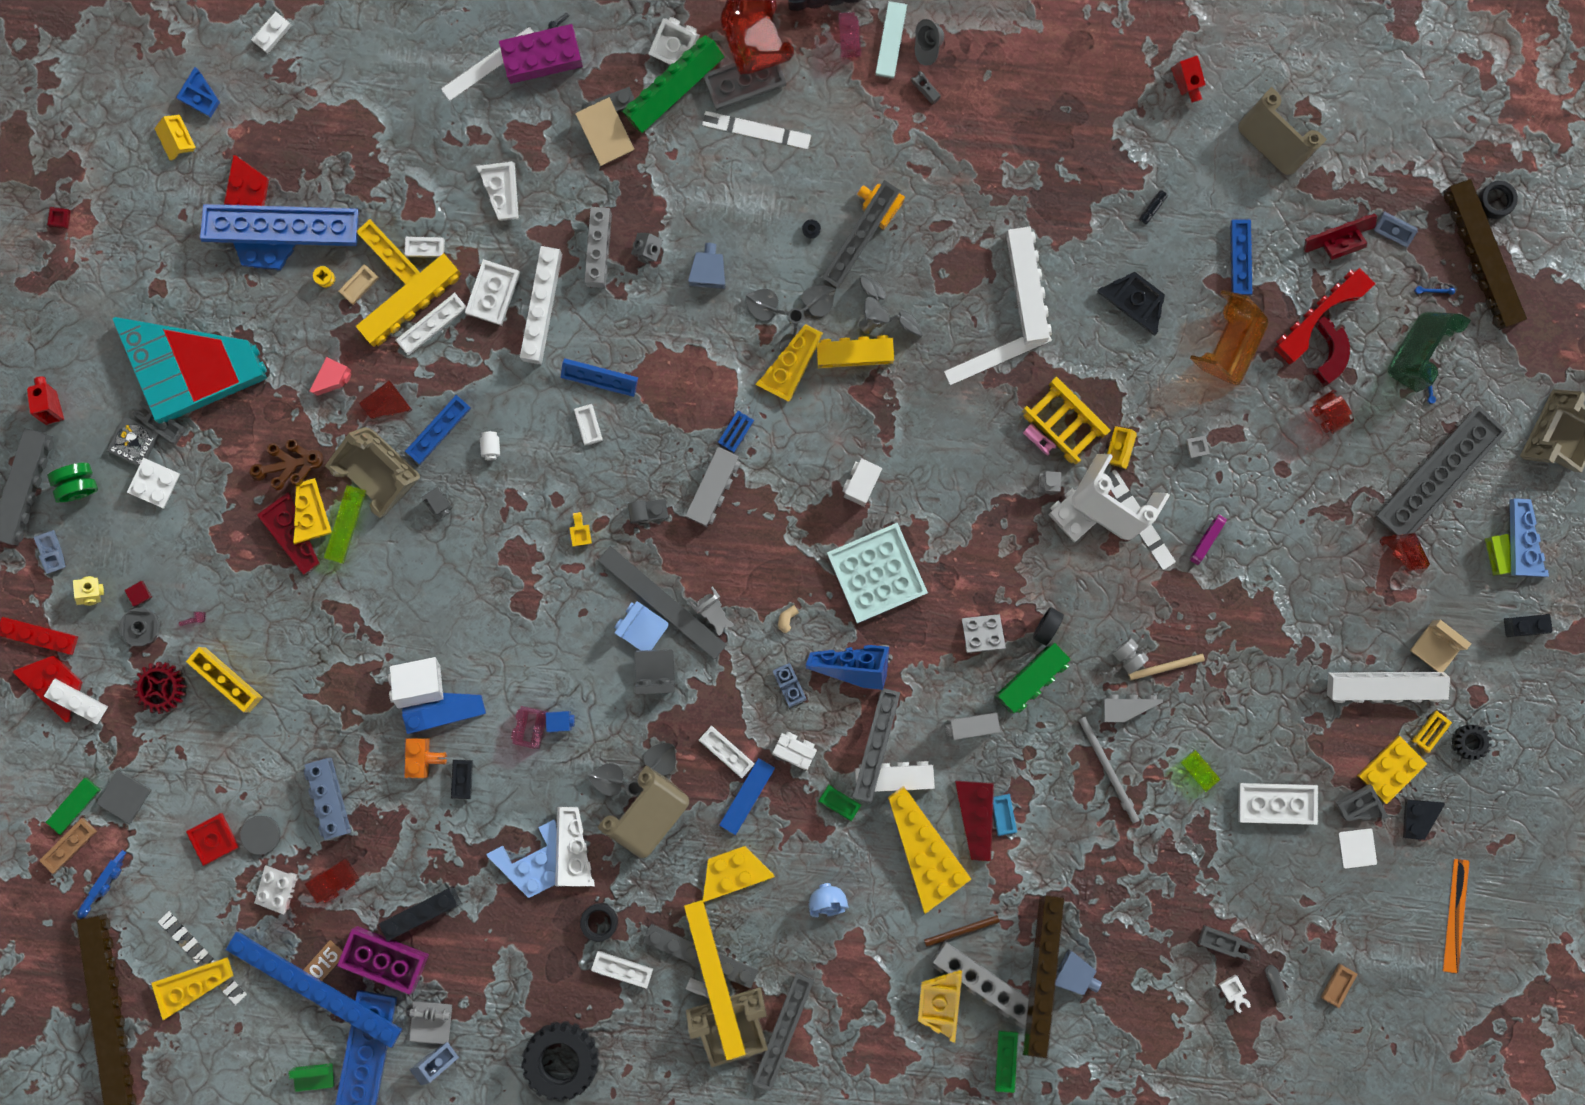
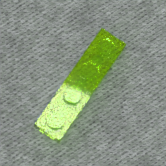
M349 485L346 486L325 552V559L344 564L367 492L366 490Z

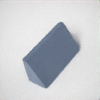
M1384 211L1374 228V231L1407 248L1418 232L1416 227Z

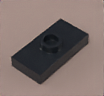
M453 760L451 799H471L473 760Z

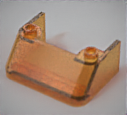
M1222 290L1220 294L1228 301L1223 309L1224 318L1228 321L1213 354L1207 352L1201 357L1191 355L1190 359L1202 371L1230 384L1239 385L1243 381L1268 327V318L1249 296Z

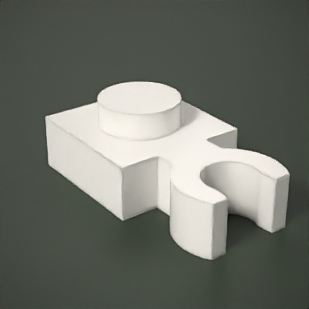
M1233 975L1218 984L1228 1002L1235 1001L1234 1008L1236 1011L1242 1012L1239 1005L1243 1002L1248 1008L1250 1007L1249 1001L1242 997V995L1246 994V991L1237 975Z

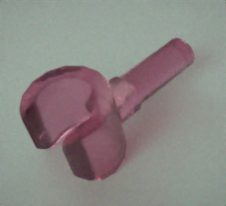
M194 612V618L180 621L179 626L205 622V612Z

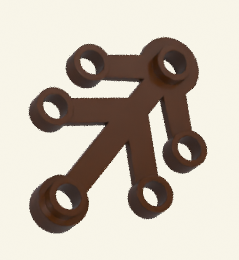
M290 439L286 442V448L290 452L298 453L303 458L295 459L280 450L277 444L271 443L267 447L268 453L271 456L280 458L284 462L266 466L255 464L250 468L249 473L254 480L262 481L268 473L284 470L279 477H275L271 481V485L275 490H281L289 477L294 486H300L312 468L317 469L323 464L324 458L320 451H307L299 446L296 440ZM303 466L299 473L292 474L297 467ZM299 477V480L294 482V479Z

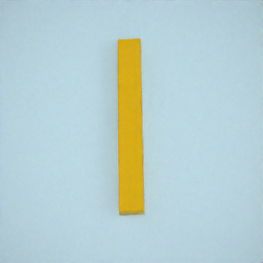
M701 900L684 905L726 1060L746 1055L704 901Z

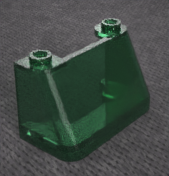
M1424 312L1420 314L1389 364V375L1415 392L1432 386L1438 376V368L1429 359L1444 335L1451 337L1454 333L1463 332L1468 327L1471 319L1457 313Z

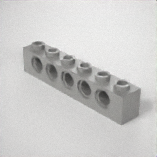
M944 941L932 959V962L935 964L934 968L941 973H944V971L952 973L962 970L961 982L967 986V991L975 996L978 993L984 997L982 1001L991 1007L993 1004L1000 1008L999 1012L1007 1018L1012 1016L1016 1019L1015 1023L1025 1029L1029 998ZM951 960H958L959 966L956 969L949 968ZM974 971L975 977L972 980L965 979L966 972ZM990 982V990L983 991L981 989L982 984ZM1006 993L1008 996L1007 1000L999 1002V994ZM1017 1004L1024 1006L1021 1013L1014 1012V1007Z

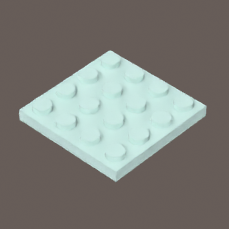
M898 523L827 552L857 623L928 593Z

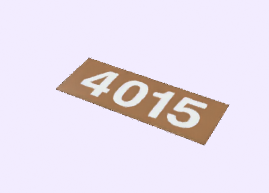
M330 940L304 968V971L322 981L338 964L343 951Z

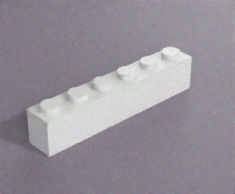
M1030 226L1010 229L1006 233L1024 343L1026 345L1045 342L1052 335L1051 325L1047 324L1046 319L1049 315L1047 305L1044 306L1043 302L1045 290L1040 285L1042 272L1037 267L1039 255L1038 251L1034 250L1033 243H1036L1035 233L1031 232Z
M544 246L540 248L520 354L523 362L542 365L562 259L560 249Z
M1444 672L1328 673L1327 695L1337 703H1344L1345 700H1352L1357 703H1363L1364 700H1372L1377 703L1384 702V700L1398 703L1403 702V700H1410L1412 702H1422V700L1441 702L1442 700H1449L1450 677Z

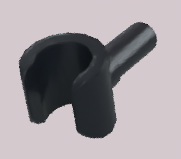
M565 12L558 20L549 22L548 29L558 27L569 14Z

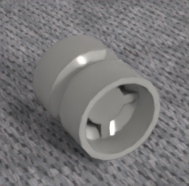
M1132 638L1125 641L1112 653L1119 662L1123 661V667L1129 674L1135 672L1149 660L1142 650L1138 651V645Z

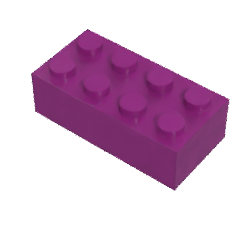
M573 24L499 41L506 75L510 84L583 67Z
M356 926L350 932L337 966L410 995L417 987L429 954L392 939L387 941L384 936Z

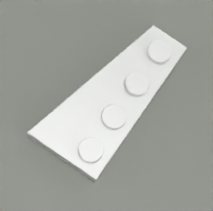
M557 807L555 886H595L594 880L591 877V866L587 858V847L583 839V828L578 807Z

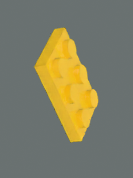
M1397 736L1357 776L1366 786L1371 784L1378 798L1384 804H1387L1427 763L1401 736Z

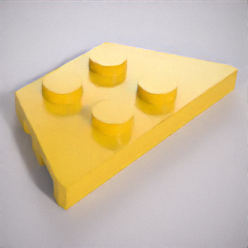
M746 846L739 847L708 858L703 901L706 902L775 876Z
M962 970L923 981L920 992L918 1021L925 1026L931 1027L938 1034L941 1032L949 1037V1041L954 1043L957 1031Z

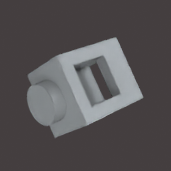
M1046 471L1044 474H1039L1038 493L1058 494L1060 492L1061 472Z

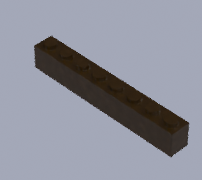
M1468 179L1449 186L1443 191L1444 200L1449 204L1451 218L1457 224L1458 235L1463 239L1465 253L1471 259L1472 270L1477 274L1479 288L1485 294L1486 305L1492 312L1494 325L1500 331L1527 320L1472 180Z
M1047 895L1039 897L1023 1045L1024 1056L1048 1059L1064 898Z

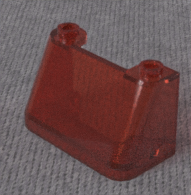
M727 0L722 10L721 25L738 72L741 75L751 74L788 62L794 55V48L789 42L781 43L772 16L777 10L775 0Z

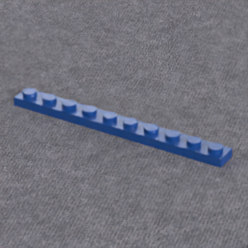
M239 932L234 934L226 948L230 953L390 1048L394 1046L403 1030Z

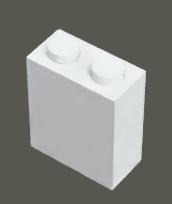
M436 657L390 666L388 682L392 687V691H389L391 703L394 702L398 709L444 700L441 668Z

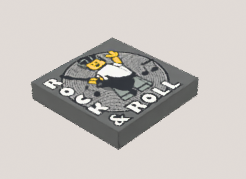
M124 416L107 451L139 466L143 458L148 459L160 434Z

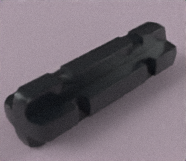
M1163 190L1158 192L1155 196L1156 198L1152 200L1145 212L1140 216L1139 220L1144 224L1149 223L1168 197V194Z

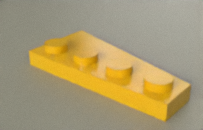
M228 957L152 982L162 1020H165L234 976Z

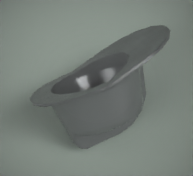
M923 19L916 26L915 56L920 64L928 66L933 64L938 57L939 47L944 41V32L938 23H934L929 19Z

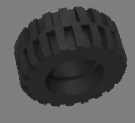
M558 1021L552 1022L551 1025L543 1026L527 1043L522 1055L524 1057L522 1061L523 1076L525 1080L528 1079V1086L531 1090L534 1088L538 1096L544 1095L547 1097L546 1100L549 1101L557 1099L558 1102H564L565 1099L571 1100L578 1094L581 1095L592 1083L599 1066V1051L595 1047L596 1042L594 1038L589 1037V1032L586 1029L584 1031L580 1029V1025L576 1023L571 1025L568 1021H563L562 1023H558ZM552 1044H566L577 1053L579 1066L571 1077L559 1079L550 1075L544 1068L542 1062L543 1054Z

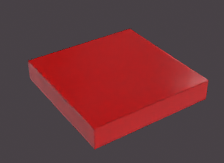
M223 813L186 831L203 866L239 848Z

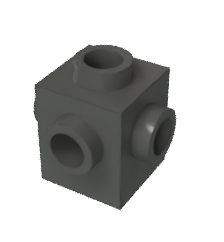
M637 233L631 254L638 257L637 260L642 263H648V261L656 262L663 240L650 233Z

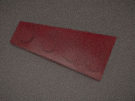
M289 492L257 514L304 576L320 565L310 540L294 544L295 505Z
M956 780L955 784L971 860L991 861L994 783Z

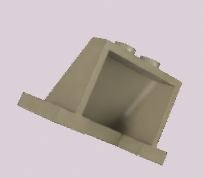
M1553 389L1520 457L1524 460L1547 463L1555 462L1573 472L1582 473L1585 467V405L1583 404L1585 393Z
M761 987L730 996L746 1055L726 1060L711 1002L686 1010L690 1038L694 1039L701 1036L711 1068L768 1050L759 1018L767 1016Z

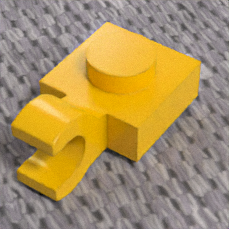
M581 512L573 513L575 527H570L572 546L592 544L589 524L583 525Z

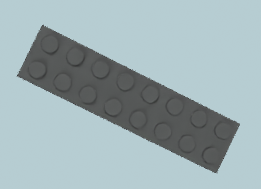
M1476 406L1375 517L1403 543L1406 542L1506 434L1507 430L1480 406Z

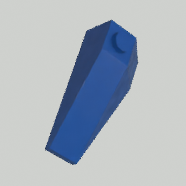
M866 645L864 649L853 650L850 647L846 648V651L835 652L834 650L811 652L806 663V669L863 688L883 690L887 677L889 647Z
M443 693L444 700L402 708V716L407 734L486 714L482 695Z

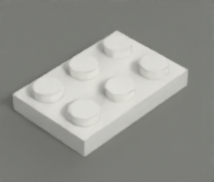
M483 259L465 314L502 326L520 272Z

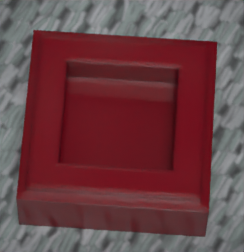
M50 207L47 226L68 229L71 210Z
M140 581L124 590L133 607H137L152 598L144 581Z

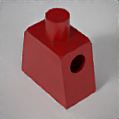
M1198 55L1172 66L1171 71L1180 94L1185 95L1188 93L1191 103L1202 100L1199 89L1204 87L1206 83Z
M39 376L34 378L35 385L27 388L30 414L45 425L64 420L57 391L47 384L45 377Z

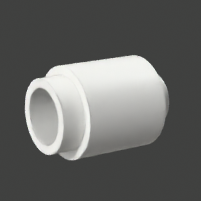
M489 431L482 433L480 449L481 457H485V460H496V457L500 456L497 432Z

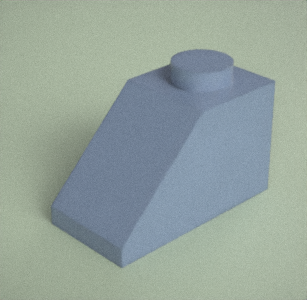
M446 1042L425 1056L410 1071L420 1085L428 1084L459 1057L450 1044Z

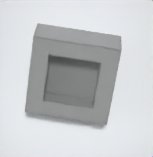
M1206 435L1186 440L1190 459L1210 454Z

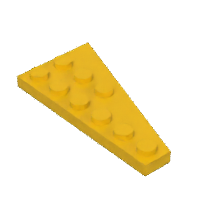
M902 786L890 795L888 800L903 843L924 914H926L969 882L971 878L906 788Z

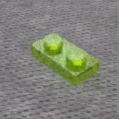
M1193 750L1180 761L1181 765L1204 792H1207L1221 780L1196 750Z

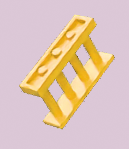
M1056 376L1049 384L1051 391L1032 409L1026 406L1022 410L1024 413L1023 417L1029 423L1033 422L1065 454L1064 458L1069 463L1076 465L1081 461L1077 455L1096 436L1103 438L1111 430ZM1055 396H1060L1064 400V405L1044 423L1037 414ZM1069 409H1073L1078 414V418L1057 436L1050 428ZM1082 423L1089 424L1092 427L1090 429L1091 432L1071 450L1064 441Z

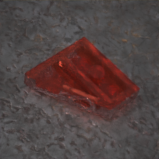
M390 380L359 403L371 419L381 418L386 415H396V413L411 412L413 410Z
M1415 533L1385 536L1379 541L1382 546L1385 544L1394 551L1392 554L1401 560L1409 570L1427 569L1430 565Z

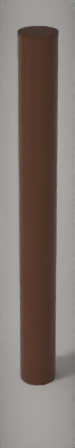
M998 915L924 939L926 947L1000 923Z

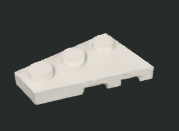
M511 161L476 166L490 196V201L498 220L519 219L515 163Z

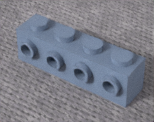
M332 758L305 764L304 776L306 780H309V795L311 799H314V814L316 818H319L320 825L318 828L321 837H324V840L351 833Z

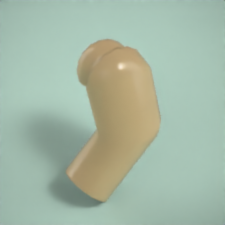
M795 605L782 612L779 616L778 628L783 633L790 631V618L799 613Z

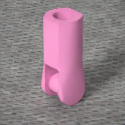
M1030 424L1023 432L1047 456L1052 448H1056V445L1033 424ZM1042 439L1047 442L1044 447L1040 444Z

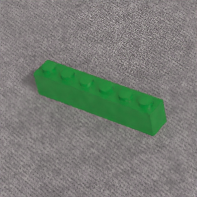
M704 35L689 50L685 51L675 63H672L662 75L658 76L648 88L642 90L635 100L628 103L622 112L631 124L643 133L725 56L714 40Z

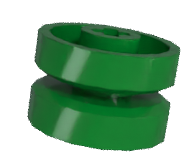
M89 463L67 465L47 475L50 486L56 487L53 490V496L57 503L79 500L98 491L95 479L90 478L93 472Z

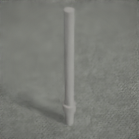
M1086 717L1080 718L1079 722L1116 790L1123 810L1127 811L1132 823L1138 822L1140 819L1133 808L1134 804L1131 798L1127 797Z

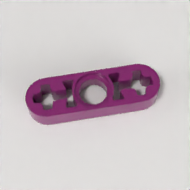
M1218 514L1214 518L1189 561L1197 566L1201 563L1227 521L1225 517Z

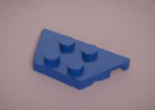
M234 243L242 266L281 270L286 263V259L293 253L295 244Z

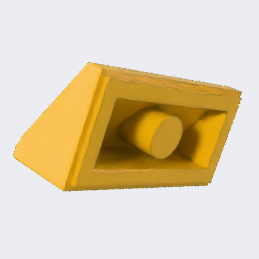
M1115 426L1107 454L1113 456L1109 462L1110 465L1127 469L1137 436L1134 430Z

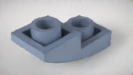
M790 663L773 670L789 708L807 700Z

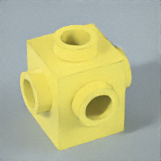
M87 576L79 580H73L74 598L77 605L92 606L101 602V595H104L103 584H99L98 578Z

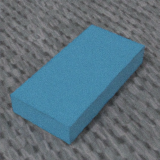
M1010 794L994 796L993 814L997 835L1017 833Z

